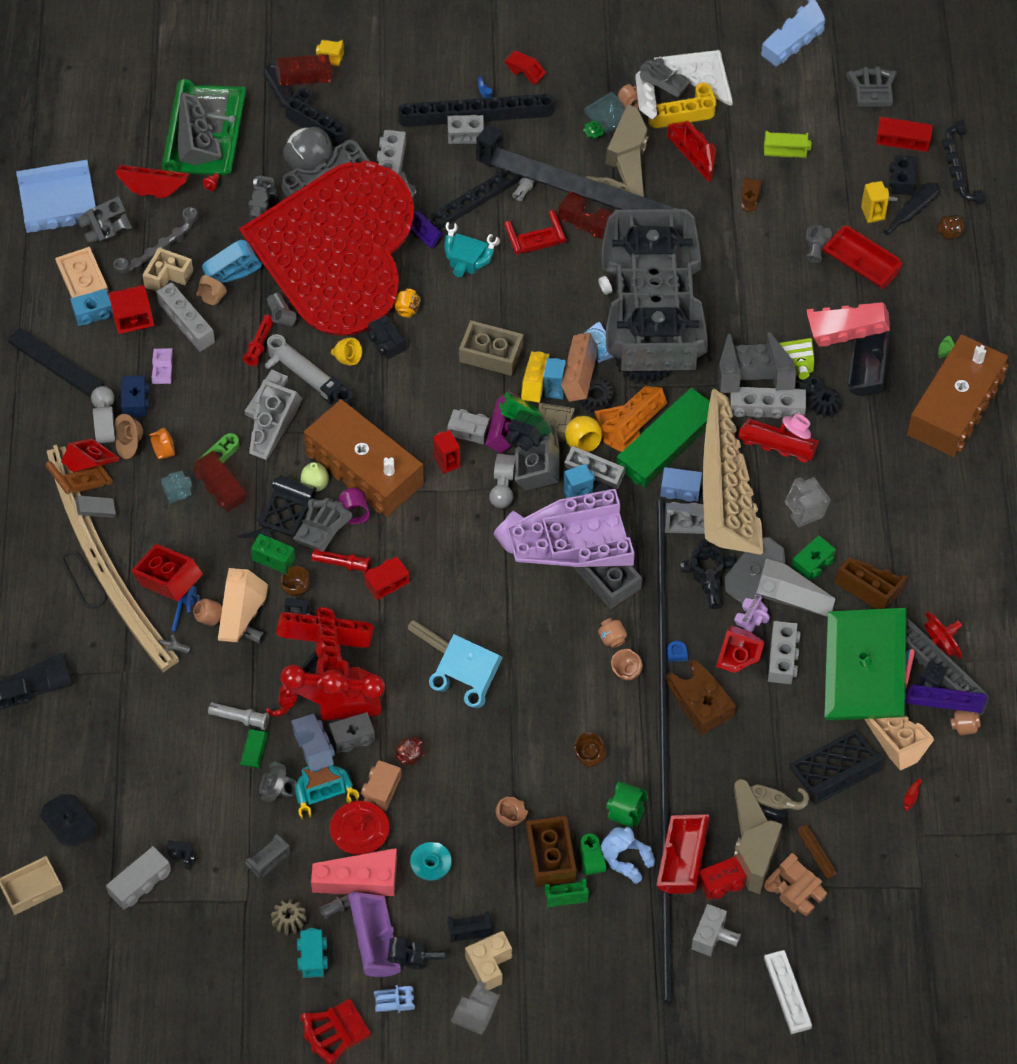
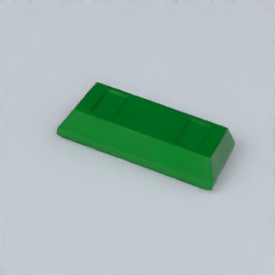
M249 729L240 765L260 768L269 732Z

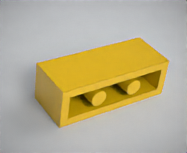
M531 352L523 379L522 400L540 402L544 388L545 366L550 354Z

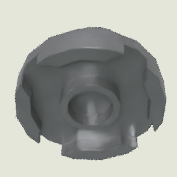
M278 762L270 764L269 768L272 769L269 774L264 773L260 783L259 793L263 794L260 799L272 802L278 795L285 798L295 796L297 782L286 776V767ZM286 783H290L292 786L290 794L284 789Z

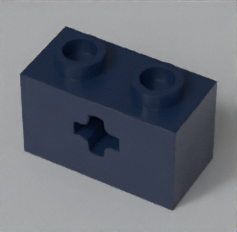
M122 376L121 408L123 414H128L131 417H146V409H149V398H146V394H149L150 389L149 383L145 382V376Z

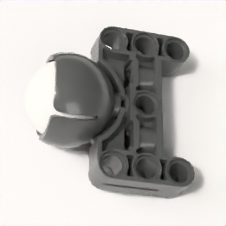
M320 127L299 129L290 136L283 149L284 158L293 170L283 176L282 191L289 197L336 166L348 162L369 161V159L353 140H347L332 150L329 136Z

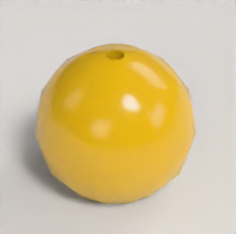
M578 416L567 424L565 439L570 448L574 446L590 452L600 444L602 429L599 423L592 417Z

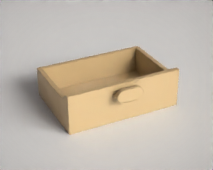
M47 856L0 878V887L14 915L63 892L62 885Z

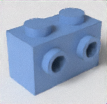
M664 467L660 496L668 499H683L689 502L698 501L702 472Z

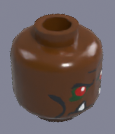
M958 215L941 217L940 223L937 224L938 234H942L944 239L960 237L962 232H964L963 219L959 218Z

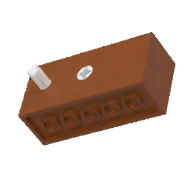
M961 334L913 411L907 435L955 457L958 451L961 452L966 443L964 442L965 439L971 437L974 424L978 425L980 422L982 411L986 412L990 404L989 399L995 397L998 391V384H1003L1006 378L1005 373L1009 367V364H1007L1008 356Z
M342 399L304 431L305 452L307 456L311 459L314 458L322 464L338 481L344 482L347 488L362 490L367 502L379 514L382 513L388 517L424 485L423 464Z

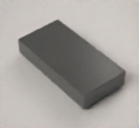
M77 496L75 498L78 515L114 518L116 515L113 498Z

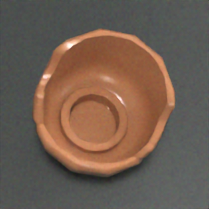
M631 649L619 650L613 655L611 660L612 670L623 680L635 679L640 675L643 668L642 659Z
M506 796L498 802L496 807L498 820L509 827L521 824L528 814V810L524 807V802L517 800L515 797Z

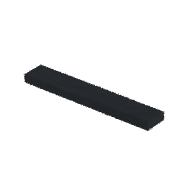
M21 327L8 338L9 344L91 398L92 391L97 387L104 386L103 382Z

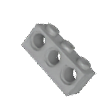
M385 130L384 136L380 137L379 147L381 151L377 153L378 165L392 169L399 176L401 175L406 146V132Z
M774 621L768 682L792 684V678L797 676L798 666L794 665V660H798L799 648H795L796 643L800 641V631H797V623Z

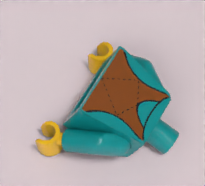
M330 765L310 772L309 767L303 768V776L299 777L295 787L297 801L301 805L299 809L301 819H303V811H308L310 818L312 816L306 802L310 805L346 793L345 789L347 791L346 800L348 803L352 802L349 797L350 795H354L357 801L359 798L358 791L351 787L353 785L347 772L336 765Z

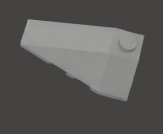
M263 380L255 402L254 429L251 435L249 451L251 455L267 461L301 404L303 398L296 391Z
M766 558L755 595L828 617V612L832 611L834 606V597L786 564Z

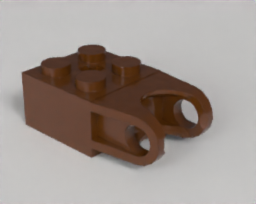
M691 660L689 662V668L693 676L691 679L683 680L673 673L667 674L666 678L671 691L679 703V707L702 736L733 718L736 705L716 679L698 661Z

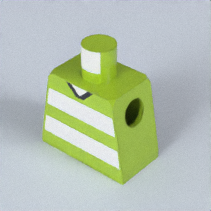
M812 339L779 343L792 358L796 375L800 379L808 378L809 373H812L814 370Z

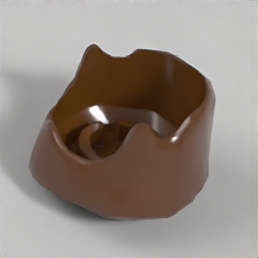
M589 731L577 737L574 750L579 762L586 767H593L605 759L607 749L600 736Z

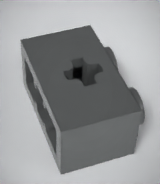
M367 712L329 724L330 734L337 753L349 752L353 748L368 746L375 742V732Z

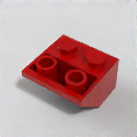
M145 285L108 293L118 334L154 326Z

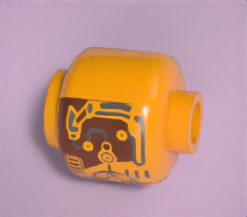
M412 289L399 292L395 303L397 313L403 317L415 315L420 304V297Z

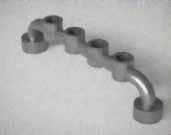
M193 207L185 208L183 210V219L186 223L180 228H174L172 234L167 238H160L159 244L153 248H147L145 254L140 258H133L130 265H128V261L125 258L116 259L114 261L115 272L123 275H128L131 272L139 273L143 270L142 264L145 262L150 263L158 248L169 251L172 242H182L184 239L183 234L192 227L198 218L197 210Z

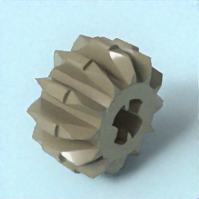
M291 899L287 904L282 900L281 906L275 905V912L271 913V918L274 919L272 925L277 927L279 933L285 930L286 935L289 934V931L296 934V928L303 929V923L307 920L304 915L306 911L305 908H300L301 904L299 901L293 905V900Z

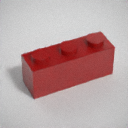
M880 117L876 144L928 152L933 125Z

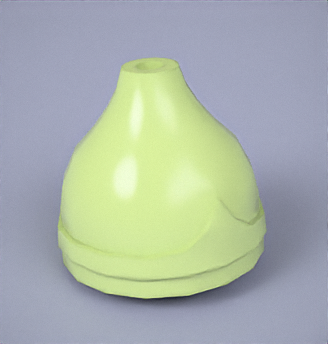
M310 463L302 470L301 482L315 486L317 488L316 492L321 491L329 483L328 471L320 463Z

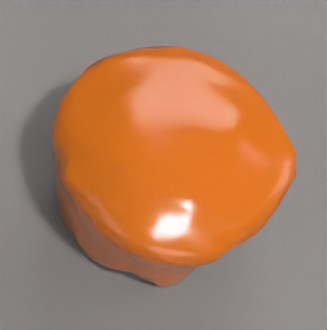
M163 427L159 431L150 434L152 436L151 443L158 459H165L175 455L174 442L166 428Z

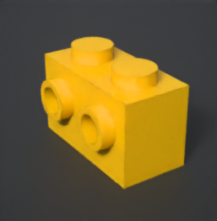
M882 181L865 184L861 207L867 223L885 220L889 191L884 187Z

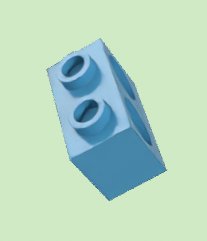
M547 358L544 371L546 398H564L565 392L561 384L566 368V360Z

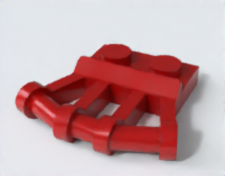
M350 999L334 1008H329L326 1012L304 1013L300 1016L301 1022L304 1024L305 1040L311 1044L312 1052L326 1060V1064H334L346 1049L371 1036L370 1031ZM330 1020V1022L313 1030L312 1022ZM333 1028L336 1030L337 1034L322 1042L318 1041L317 1037ZM342 1040L343 1043L334 1053L330 1054L325 1050Z

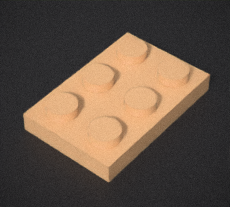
M90 247L55 258L71 298L106 289L108 292V287Z

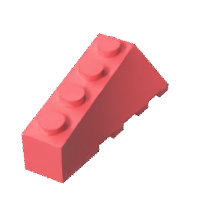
M883 302L860 304L858 308L842 306V309L830 310V307L823 308V311L814 312L813 309H807L813 337L819 347L890 331L889 313Z

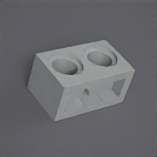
M483 115L448 116V144L476 143V137L483 131Z

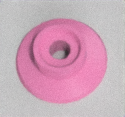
M796 413L793 417L786 416L782 419L784 425L795 435L804 439L811 437V432L808 429L811 423L803 415Z

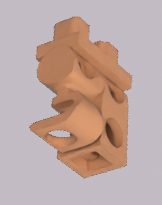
M791 853L765 881L764 887L769 892L781 893L780 900L790 907L794 913L799 911L808 916L815 907L808 899L812 897L820 903L826 897L827 892L820 886L822 881L798 862V858ZM779 875H781L791 885L788 886L785 881L781 883Z

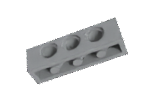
M172 282L157 291L159 305L199 352L215 343L213 329Z
M739 387V392L730 393L729 404L732 415L736 417L753 416L756 418L773 417L777 419L786 416L793 417L796 413L805 416L806 390L776 391L775 388Z

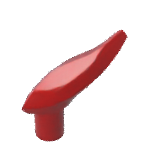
M921 779L914 782L908 789L903 802L905 811L911 809L915 804L919 786L922 782Z

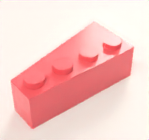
M396 848L313 863L311 877L312 893L350 894L357 891L358 893L394 896L397 865Z

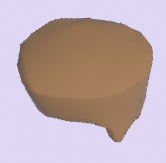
M203 275L200 278L196 296H201L202 300L207 304L216 305L227 293V290L220 281Z

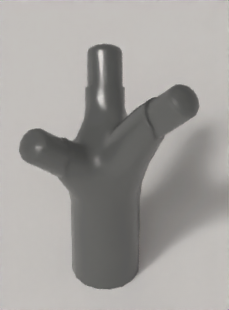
M171 635L172 641L158 640V643L168 646L165 648V652L177 650L188 654L190 651V647L179 643L174 635Z

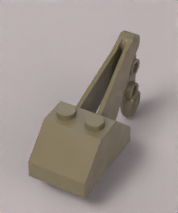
M627 104L607 149L605 164L618 168L623 183L607 177L596 178L586 176V178L644 197L640 153L644 154L648 137L646 136L647 128L638 108Z
M742 779L735 782L734 793L741 838L738 837L734 857H737L746 875L745 885L749 891L761 893L782 828L780 823L771 820L767 821L759 804L774 809L790 808L800 810L806 807L809 802V796L805 790L798 789V792L803 795V800L795 802L781 791L762 785L750 787L747 781Z

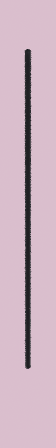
M658 500L657 564L662 861L669 828L665 517L664 501ZM662 891L663 1002L671 1003L670 893Z

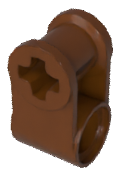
M743 178L741 208L746 212L755 211L757 208L761 190V179Z

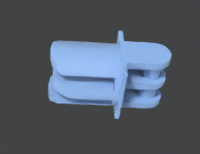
M396 985V989L374 991V996L376 997L375 1011L398 1010V1013H400V1011L414 1009L415 1005L412 1004L414 996L411 995L413 987H398Z

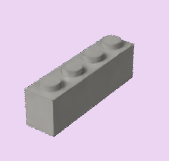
M666 503L665 533L705 534L704 504Z

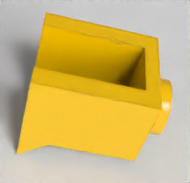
M322 40L316 49V55H319V62L340 65L344 52L343 40L339 42Z

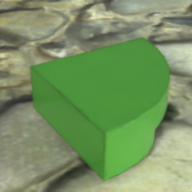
M950 336L945 337L941 342L938 350L939 358L948 356L955 344Z

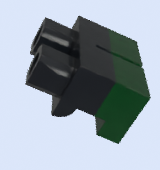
M520 410L507 426L510 433L505 439L509 445L513 447L518 445L522 450L528 451L532 445L538 447L540 437L542 435L548 436L552 430L543 418Z

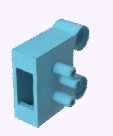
M453 634L436 673L429 679V685L438 692H445L450 687L449 676L474 687L465 693L464 701L472 708H481L485 704V695L503 657ZM442 677L444 684L441 687H437L436 681ZM478 694V696H479L478 702L475 703V704H472V703H471V697H472V695Z

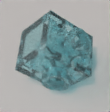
M183 471L171 473L161 479L163 491L170 503L183 500L191 495L190 487H192L189 476L185 477Z

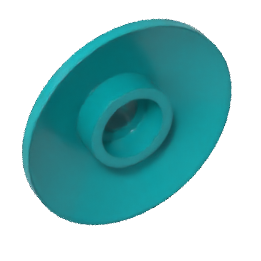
M423 843L411 855V868L421 879L429 881L438 880L444 877L450 870L451 855L446 847L439 843ZM433 862L435 865L428 866L427 864Z

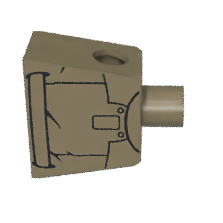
M539 403V411L542 414L541 418L546 422L551 421L554 424L558 442H564L566 440V427L574 418L575 408Z

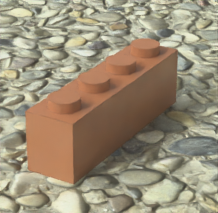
M591 333L574 335L561 384L569 402L587 398L598 347Z

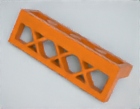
M650 386L642 388L601 426L602 431L614 432L617 443L624 444L667 404L663 389Z

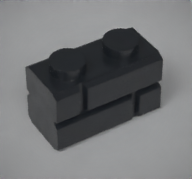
M387 315L368 324L367 335L371 342L375 341L377 350L381 355L384 354L387 359H390L406 350L405 339Z

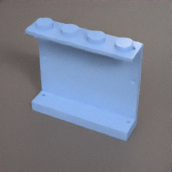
M87 160L16 171L27 233L79 224L77 221L79 217L84 215L87 210L96 207Z

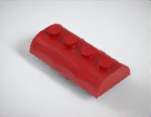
M848 225L843 226L822 248L824 253L874 283L882 290L893 281L903 264L900 258Z
M748 418L739 432V439L743 440V443L747 445L757 444L766 451H772L773 449L779 451V454L782 456H795L801 462L811 461L819 444V440L813 438L804 439L791 431L785 430L786 426L784 423H782L781 428Z
M709 814L671 816L656 885L660 890L670 894H688L696 890L710 822Z

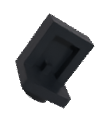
M285 597V612L312 615L309 601L301 600L297 597Z

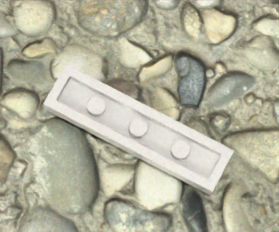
M639 71L635 75L639 110L653 119L657 115L654 85L641 80V71Z
M785 950L765 955L764 960L791 1034L811 1029L812 1024Z

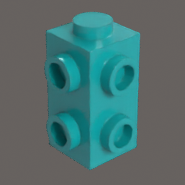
M308 928L305 931H301V938H297V950L301 951V958H298V971L302 970L303 978L324 977V969H328L327 956H323V950L327 949V939L322 937V930H317L316 928Z

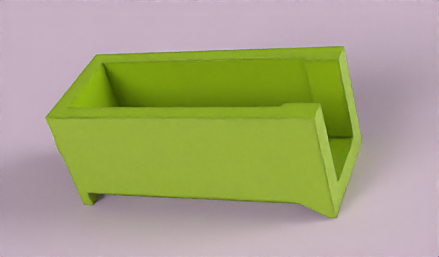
M765 131L764 156L806 158L807 150H811V140H808V133L804 135Z

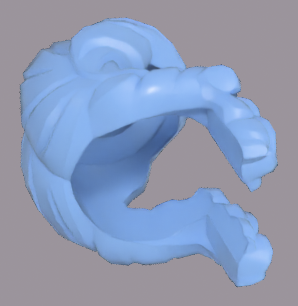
M621 827L614 828L602 842L603 856L610 864L612 870H616L629 877L635 884L642 880L641 873L629 862H618V854L626 849H638L648 868L653 867L656 863L653 853L650 852L652 851L651 847L636 840L630 827L625 829Z

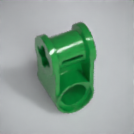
M594 834L584 835L580 846L584 874L591 875L606 872L605 859L598 837Z

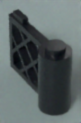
M280 475L274 479L272 484L274 492L265 511L261 510L257 521H259V526L272 528L276 532L294 538L307 512L308 501L315 498L317 488ZM276 498L284 500L286 505L275 509L274 502ZM295 505L303 507L301 512L294 515L290 507ZM288 509L291 516L280 520L278 512ZM276 514L277 522L273 524L266 522L267 517ZM293 520L295 524L293 530L284 529L283 524Z

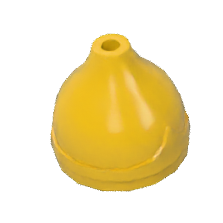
M352 337L345 338L336 344L335 348L331 350V354L336 357L338 362L344 365H356L361 359L362 347L357 339Z

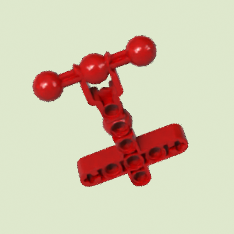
M326 607L318 608L316 616L288 612L281 613L276 634L282 638L315 642L316 655L319 659L315 674L305 673L298 665H288L282 670L280 681L289 690H297L303 685H312L322 688L325 693L330 695L338 694L341 691L354 690L361 691L365 698L368 699L379 698L385 691L383 679L376 674H368L363 679L348 678V662L342 660L340 654V645L369 647L374 626L368 622L335 618L334 611Z

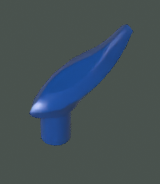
M481 76L478 77V86L482 97L491 98L492 89L484 83Z

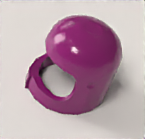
M358 488L344 490L340 494L339 502L343 504L345 509H355L360 506L366 509L364 516L351 518L347 523L360 524L366 522L369 518V509L364 492Z

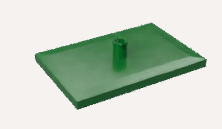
M906 608L828 612L825 720L905 717Z

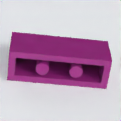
M504 395L496 401L485 444L499 453L504 452L511 446L505 438L510 433L507 426L512 420L502 415L499 408V403H505Z

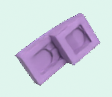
M172 348L154 349L152 384H171Z

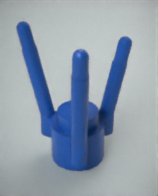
M194 586L178 601L172 626L173 632L178 624L182 604L187 605V612L190 613L191 605L200 601V595H197V588Z

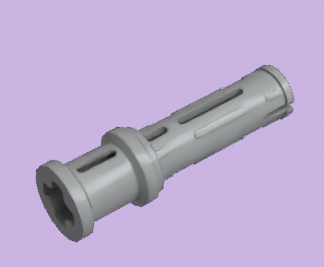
M214 702L210 703L208 709L209 715L240 721L248 727L250 725L261 727V730H266L270 718L269 713L262 714L254 712L253 709L241 710Z

